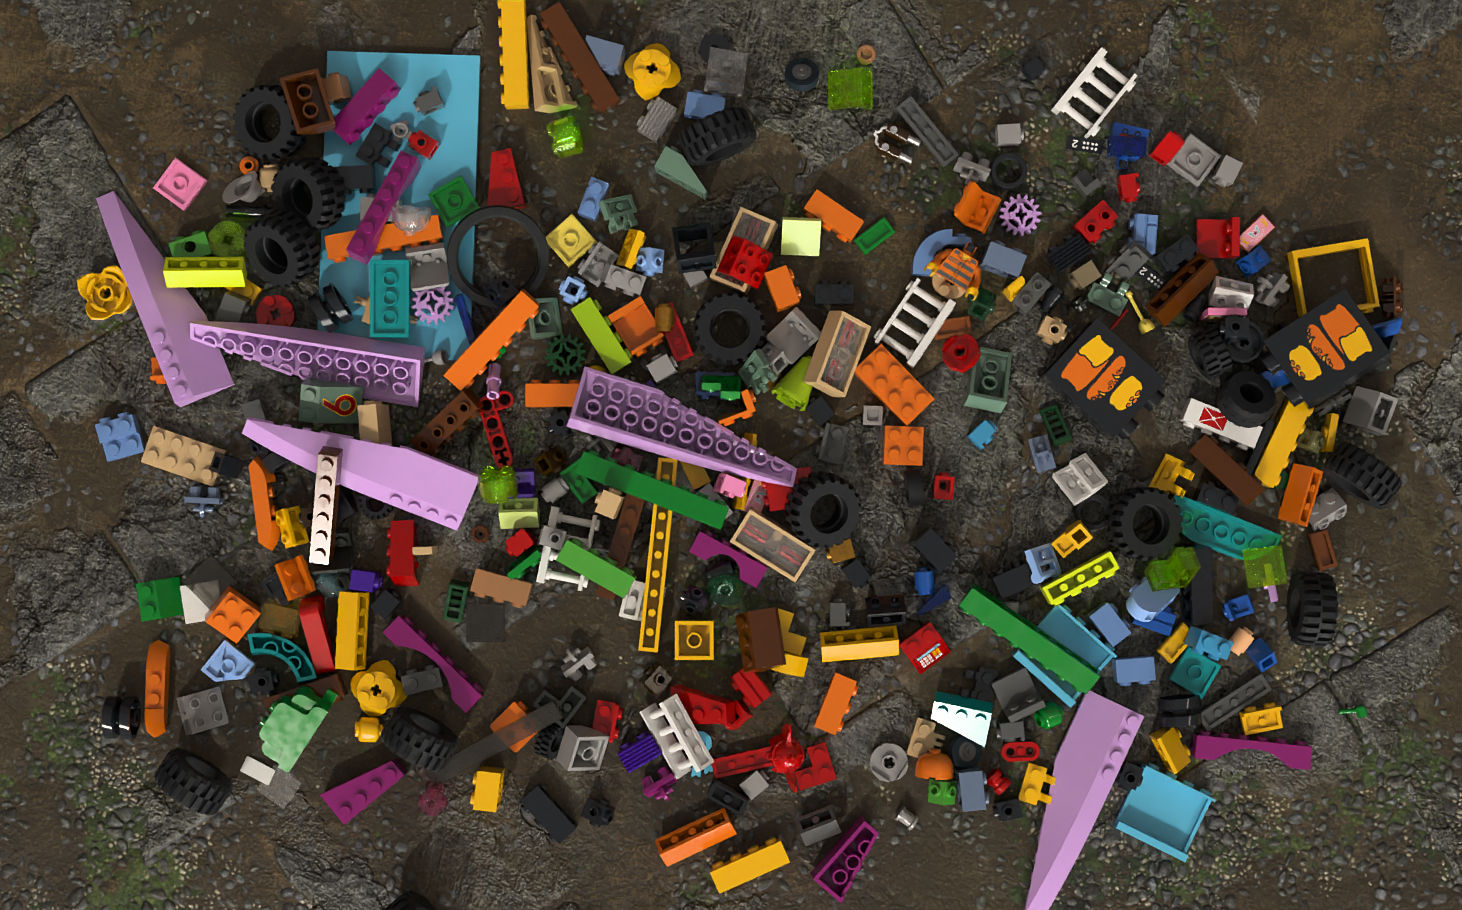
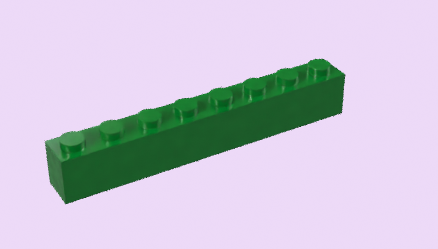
M589 449L588 453L583 452L575 472L576 474L721 530L729 510L726 507V502L718 499L715 502L708 500V495L700 492L697 495L690 493V488L682 485L679 488L672 486V481L661 478V481L653 478L654 474L643 471V474L635 471L636 467L625 464L623 467L617 464L618 460L608 456L605 460L599 457L600 453Z
M973 583L960 600L959 606L967 615L972 614L981 625L989 626L997 636L1005 637L1009 640L1010 645L1022 649L1027 657L1030 659L1035 658L1043 668L1054 671L1060 680L1071 683L1076 691L1087 694L1100 678V670L977 584Z

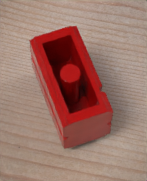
M523 528L505 541L507 546L504 548L510 556H521L537 544V540L528 529Z
M742 667L731 675L732 681L730 684L736 691L740 690L743 693L742 699L748 707L752 705L755 708L772 695V692L757 672L744 673Z

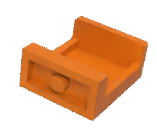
M641 296L608 315L632 356L636 355L639 357L647 352L646 348L653 345V347H656L664 342L662 338L665 335L663 332L657 331L655 319Z

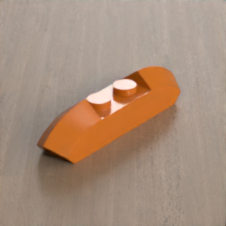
M257 456L249 464V474L258 542L273 551L281 534L280 526L275 520L277 511L276 505H273L275 490L271 486V483L276 482L274 473L269 474L262 460Z
M160 640L150 644L146 663L145 726L146 731L154 738L165 733L168 726L170 647Z

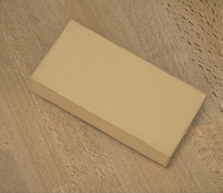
M438 546L412 547L414 555L435 554L438 552Z

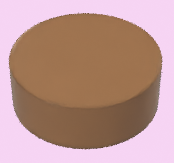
M867 44L860 46L856 54L857 60L863 65L871 64L876 56L875 49Z

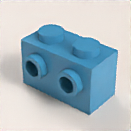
M1190 626L1184 642L1185 645L1193 647V652L1201 655L1206 652L1208 653L1207 657L1219 661V658L1227 660L1234 643Z

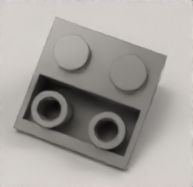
M1355 386L1342 422L1377 436L1385 435L1398 399L1379 391Z

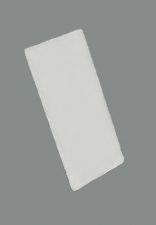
M249 756L246 757L240 769L241 772L266 785L270 784L275 773L274 769Z

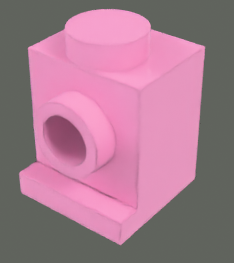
M719 473L713 491L722 493V495L729 498H734V496L741 498L746 490V482L730 475Z

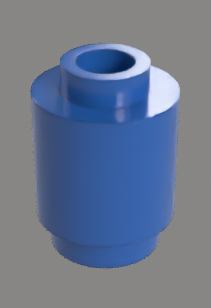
M918 567V571L914 572L915 590L918 591V595L933 594V589H935L933 570H929V567Z

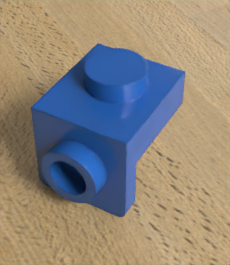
M1259 245L1246 256L1239 259L1236 264L1245 277H1249L1269 263L1271 259L1262 246Z
M1249 593L1228 599L1223 606L1224 615L1229 617L1230 621L1256 611Z

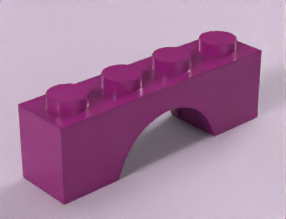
M707 530L698 533L689 550L690 553L705 561L713 555H728L739 566L740 580L755 588L758 587L767 570V567L764 566L765 563L757 558L754 560L749 558V553L741 548H738L736 551L731 548L732 544L724 539H721V541L714 539L715 534Z

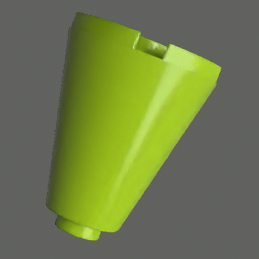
M811 356L802 357L772 389V394H777L776 399L793 409L796 406L801 407L799 411H805L813 386L803 382L812 359Z

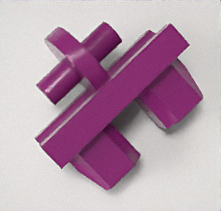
M664 766L657 771L661 778L659 781L654 782L651 775L641 780L644 787L642 791L648 798L654 795L657 800L662 797L666 801L670 800L668 794L674 791L671 785L678 782V779Z

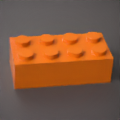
M882 344L855 369L854 374L904 426L913 421L934 400L930 393Z

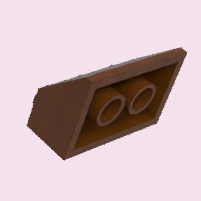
M318 68L280 78L297 134H320L336 129L335 120Z
M778 607L748 611L736 615L744 673L764 672L786 665Z

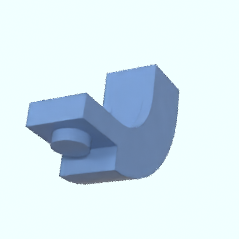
M945 229L933 233L916 250L912 260L911 276H930L932 271L928 268L925 271L923 269L931 262L939 249L944 247H965L967 242L971 243L972 237H967V234H955V237H952L953 229Z

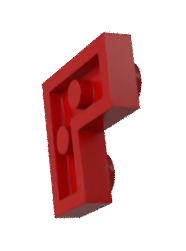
M825 741L807 747L812 766L795 771L800 791L837 779Z

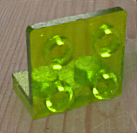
M860 67L828 72L829 110L854 107L864 110L873 109L872 71Z
M1282 545L1242 551L1248 588L1287 584Z

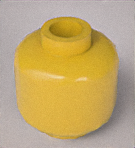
M361 717L359 722H355V737H358L360 742H376L379 736H381L383 724H380L379 719L376 717Z

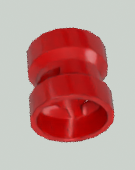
M998 768L994 769L986 777L987 785H992L993 791L997 795L1003 793L1011 784L1007 777L1002 776V772Z

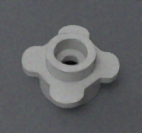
M406 120L390 126L396 142H400L404 138L409 139L412 134L409 131V123Z

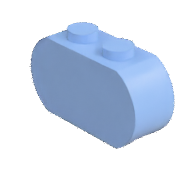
M1157 570L1152 575L1147 574L1141 580L1140 585L1135 584L1130 589L1131 595L1126 600L1127 610L1135 619L1142 622H1150L1173 602L1180 592L1179 582L1172 574L1166 571Z

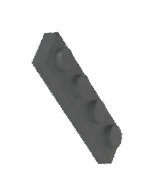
M911 96L896 107V111L943 168L959 156L957 151Z
M1262 673L1255 675L1201 710L1203 722L1201 724L1206 731L1211 730L1271 691L1272 689Z

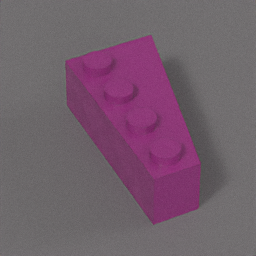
M394 758L324 791L320 796L345 825L408 772Z
M860 816L810 872L812 878L841 904L847 890L850 889L856 873L859 872L865 856L868 855L879 834L876 828L863 816Z

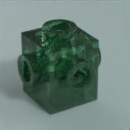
M979 287L976 299L973 300L974 296L971 294L968 300L970 306L967 314L985 321L988 314H992L997 304L994 301L997 295Z

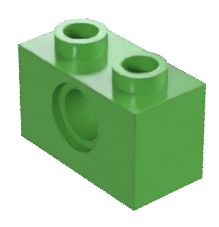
M203 230L194 231L191 233L192 236L186 238L184 236L174 238V242L168 243L173 257H213L217 255L210 234L205 231L203 232ZM191 243H195L196 248L193 252H189L188 247Z

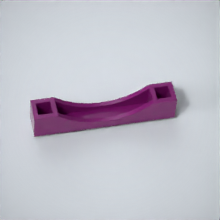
M400 151L346 248L351 258L368 265L377 249L382 230L392 209L404 191L413 183L421 169L418 158Z
M398 616L384 630L383 634L396 646L418 650L435 661L448 680L452 700L465 713L468 712L484 695L481 692L483 688L476 682L472 683L468 679L469 675L463 669L459 670L454 666L455 661L448 655L445 657L440 652L442 649L435 642H429L426 639L428 637L427 634L420 628L417 630L413 626L414 622L408 616Z
M1199 730V733H1193L1191 756L1197 759L1215 760L1221 755L1234 750L1258 749L1273 754L1290 768L1310 770L1312 746L1307 745L1306 741L1295 740L1294 743H1287V739L1282 738L1268 741V737L1256 736V739H1249V735L1237 734V737H1230L1229 733L1218 732V735H1211L1210 731Z

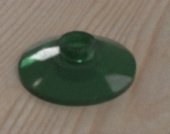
M732 574L716 575L708 581L706 591L711 593L709 599L719 605L737 603L741 600L745 591L743 582Z

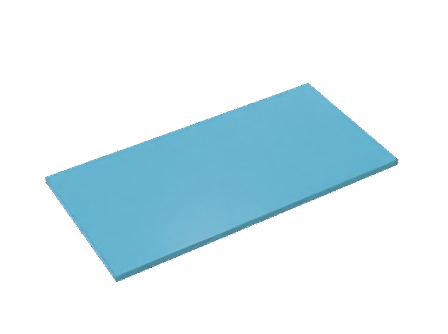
M327 51L326 78L328 74L335 72L347 76L352 98L379 68L401 88L397 97L386 105L385 110L378 114L371 126L366 128L360 134L359 139L353 142L351 146L333 130L324 133V160L329 163L328 166L370 165L355 155L374 123L393 133L390 126L406 120L409 123V131L417 133L420 130L438 141L440 146L431 160H428L409 147L410 142H408V138L398 142L401 145L398 152L386 145L380 155L389 159L391 164L386 168L375 162L376 190H371L369 194H377L400 151H403L418 158L421 169L413 183L400 197L402 200V221L439 215L428 194L460 175L476 200L481 56ZM435 86L445 107L424 116L421 111L417 112L413 102L416 101L415 98H418L420 93L424 91L431 92L433 91L431 87ZM350 100L330 105L334 118ZM420 140L419 146H423L425 140ZM352 191L351 195H346V201L343 203L345 208L341 213L340 220L334 226L321 230L319 293L324 297L323 287L332 283L344 297L354 317V320L347 324L338 320L339 328L332 333L425 347V358L432 357L433 353L437 350L445 349L448 360L456 361L471 345L473 300L460 291L451 278L450 273V284L445 286V293L451 292L448 298L454 299V302L450 303L454 310L448 311L451 316H445V322L440 319L438 320V325L434 321L428 325L427 319L423 322L420 321V315L417 316L419 320L416 325L410 323V338L370 337V324L361 321L365 312V306L354 303L357 295L366 299L370 296V261L366 265L353 258H345V262L334 263V261L328 259L324 236L354 231L359 227L361 223V197H366V194ZM441 218L445 240H440V243L444 242L447 253L450 236L457 224L447 228ZM475 225L463 237L458 253L461 271L471 285H473ZM410 246L403 247L402 251L399 252L383 251V255L372 256L370 260H407L405 248H410ZM410 284V298H417L418 296L415 294V291L411 290ZM435 292V295H436L437 297H439V298H440V297H443V298H444V296H443L442 294H440V293H438V292ZM425 294V295L423 296V298L421 299V301L425 300V298L427 297V294ZM432 298L431 304H429V305H430V306L433 308V310H434V307H435L436 302H435V300ZM411 300L410 315L416 316L415 312L418 310L412 309V306L416 303ZM445 307L440 309L439 314L443 312ZM422 310L423 313L431 316V312ZM318 319V330L328 332Z

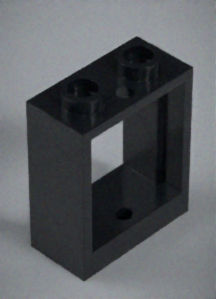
M710 222L672 228L679 274L717 268ZM708 238L709 250L686 254L680 253L679 242Z

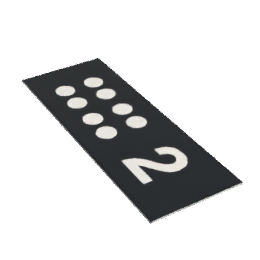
M1067 136L1066 149L1094 154L1102 153L1103 141Z
M1145 264L1135 272L1137 276L1158 292L1168 283Z

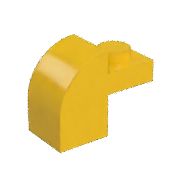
M1078 520L1068 526L1061 535L1051 542V545L1065 558L1074 549L1077 548L1079 550L1093 538V534L1081 520Z
M785 652L786 665L771 669L789 675L804 677L809 658Z

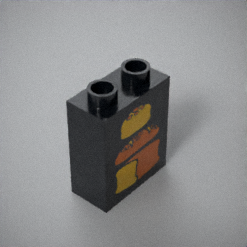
M1343 289L1264 340L1267 352L1259 356L1271 375L1276 374L1280 370L1285 375L1289 383L1281 389L1293 407L1303 402L1307 409L1310 410L1390 359V351L1346 289Z
M1098 318L1090 321L1039 376L1106 439L1114 438L1116 435L1122 440L1126 439L1139 425L1133 416L1142 407L1150 412L1165 396L1159 388L1166 380Z

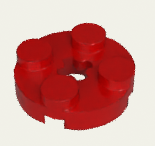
M280 295L266 296L257 307L258 324L292 327L296 319V311L291 301L286 297ZM279 309L278 312L281 314V316L276 317L275 320L273 319V315H271L272 311Z
M968 334L954 335L942 347L943 362L949 369L959 371L960 373H965L968 369L972 368L981 356L979 344ZM965 349L964 354L962 356H958L959 354L957 352L959 350L963 351Z

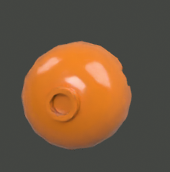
M929 749L928 753H923L918 757L915 765L916 777L923 779L931 777L935 778V780H948L953 777V763L946 754L941 753V749Z

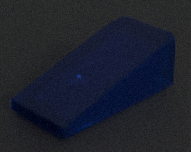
M1109 136L1107 138V157L1147 156L1146 137Z
M942 584L915 612L916 615L921 616L951 599L952 596L946 585Z

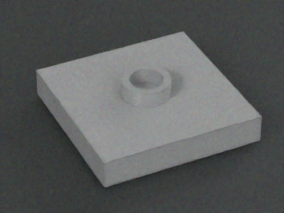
M1190 133L1184 140L1185 144L1167 165L1198 187L1221 155Z

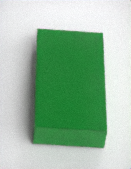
M883 217L853 241L863 254L867 255L896 231L887 219Z

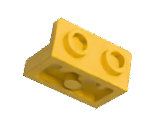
M635 229L628 230L616 265L634 271L639 248L643 247L646 239L644 232Z

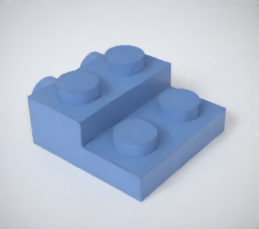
M124 412L118 414L117 419L111 420V417L100 419L99 424H95L99 442L103 444L107 462L145 451L136 415Z

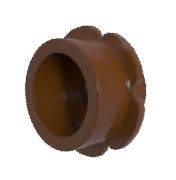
M483 524L477 525L471 531L473 540L477 543L488 541V536L490 535L489 528Z

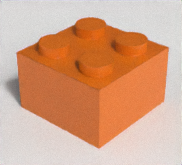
M787 265L764 273V279L777 313L799 305L802 296L798 286L794 287L793 281L795 277L791 268L788 269Z
M884 426L882 464L922 466L924 427Z
M228 586L205 614V622L237 644L260 616L261 610L255 603Z

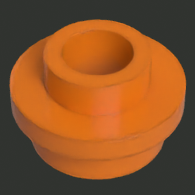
M245 157L240 162V170L243 174H247L250 171L257 173L259 163L254 157ZM247 163H252L250 169L246 168Z

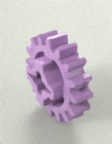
M1020 194L1016 196V199L1011 196L1009 198L1010 203L1007 201L1003 203L1006 208H1000L999 210L1003 213V215L999 216V219L1004 220L1001 227L1007 226L1005 232L1012 230V236H1015L1017 232H1019L1020 237L1024 235V232L1029 235L1031 233L1030 228L1035 230L1037 228L1035 223H1040L1041 221L1037 218V216L1041 215V212L1036 211L1039 205H1033L1034 199L1028 201V195H1025L1023 199H1021ZM1015 204V210L1008 213L1009 208ZM1024 204L1027 205L1030 208V210L1026 209L1024 207ZM1019 211L1020 214H1024V217L1021 220L1019 217H1016V214ZM1032 218L1031 223L1025 227V221ZM1009 221H1012L1013 223H1015V224H1016V227L1013 226Z
M445 286L426 289L421 292L415 291L418 297L412 298V301L416 303L412 306V309L418 310L415 312L416 317L421 315V322L427 319L428 325L432 321L438 325V320L441 319L445 322L444 317L451 316L448 311L454 310V307L450 305V303L454 302V299L448 298L451 292L445 293ZM435 292H438V293L442 294V295L444 296V298H443V297H440V298L437 297V296L435 295ZM425 294H427V297L425 298V300L421 301V299L423 298V296H424ZM432 298H433V299L435 300V302H436L435 307H434V310H433V308L429 305V304H431ZM445 307L443 312L439 314L440 309ZM422 310H428L431 312V316L426 315Z

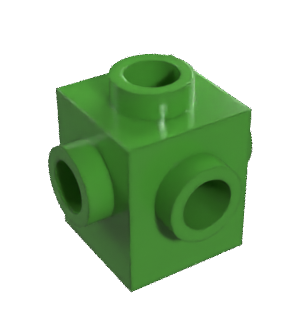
M930 779L928 802L939 805L955 804L957 781Z

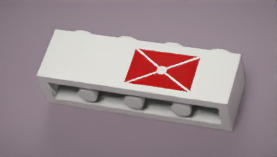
M1193 398L1187 399L1179 418L1180 421L1184 422V426L1191 429L1197 427L1201 429V433L1212 436V434L1219 436L1218 440L1225 443L1234 442L1237 444V448L1245 451L1255 448L1263 428L1261 426L1252 428L1236 426L1234 423L1229 422L1219 409Z

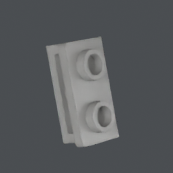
M600 241L598 244L594 243L588 252L590 254L587 260L583 259L577 268L579 269L578 274L596 287H599L602 283L600 278L605 264L614 265L619 257L617 253L603 245Z
M1333 487L1315 499L1309 519L1314 532L1319 529H1325L1330 522L1335 519H1341L1347 512L1346 503Z

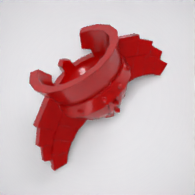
M786 723L782 727V734L774 736L768 741L773 747L768 758L773 765L771 770L776 773L785 774L790 789L793 792H797L794 773L801 767L804 761V749L800 742L791 735V725Z

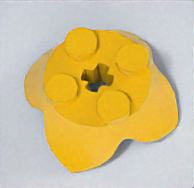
M656 43L646 46L642 51L631 55L624 64L627 76L633 79L636 92L644 100L657 97L663 88L675 87L681 80L677 64L671 60L669 50L662 44ZM655 66V69L658 70L650 74L647 69L648 67Z
M107 266L101 273H88L77 279L78 291L87 300L85 309L90 319L104 320L114 314L124 313L130 308L132 296L123 272L118 266ZM110 290L111 296L106 299L105 291Z
M388 660L375 662L367 671H360L351 679V691L358 699L361 709L370 717L383 715L388 708L400 705L408 696L404 693L402 682L396 679L394 666ZM379 685V689L382 690V692L375 694L373 687Z

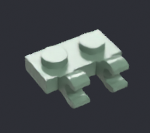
M631 194L599 202L604 220H609L608 228L611 234L617 233L618 230H629L632 227L638 226L637 219L634 216L637 210Z
M1104 273L1099 284L1093 282L1086 297L1089 298L1088 302L1120 317L1128 301L1123 296L1130 284L1124 281L1121 282L1115 293L1107 289L1113 276Z
M761 349L754 350L738 371L746 386L752 387L756 395H759L761 391L766 393L769 389L767 384L771 379L774 382L778 378L776 372L768 368L770 363Z

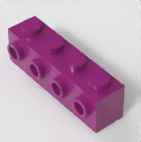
M379 68L334 118L336 129L333 131L351 146L353 142L359 139L360 134L371 126L378 114L385 110L386 105L397 97L401 88Z

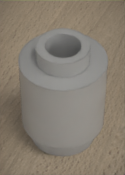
M561 476L555 477L541 488L543 491L541 496L547 503L549 501L554 503L565 495L570 487Z

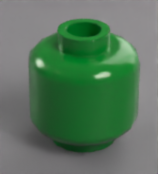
M1052 701L1045 703L1046 707L1034 713L1036 724L1046 730L1061 724L1062 716H1064L1062 707Z

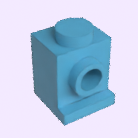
M983 420L967 437L979 450H982L984 448L982 444L985 443L987 445L995 437L993 433L998 428L992 421L989 420L987 422Z

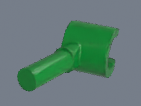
M1358 705L1351 709H1339V714L1356 713L1358 718L1368 716L1367 709L1363 705Z

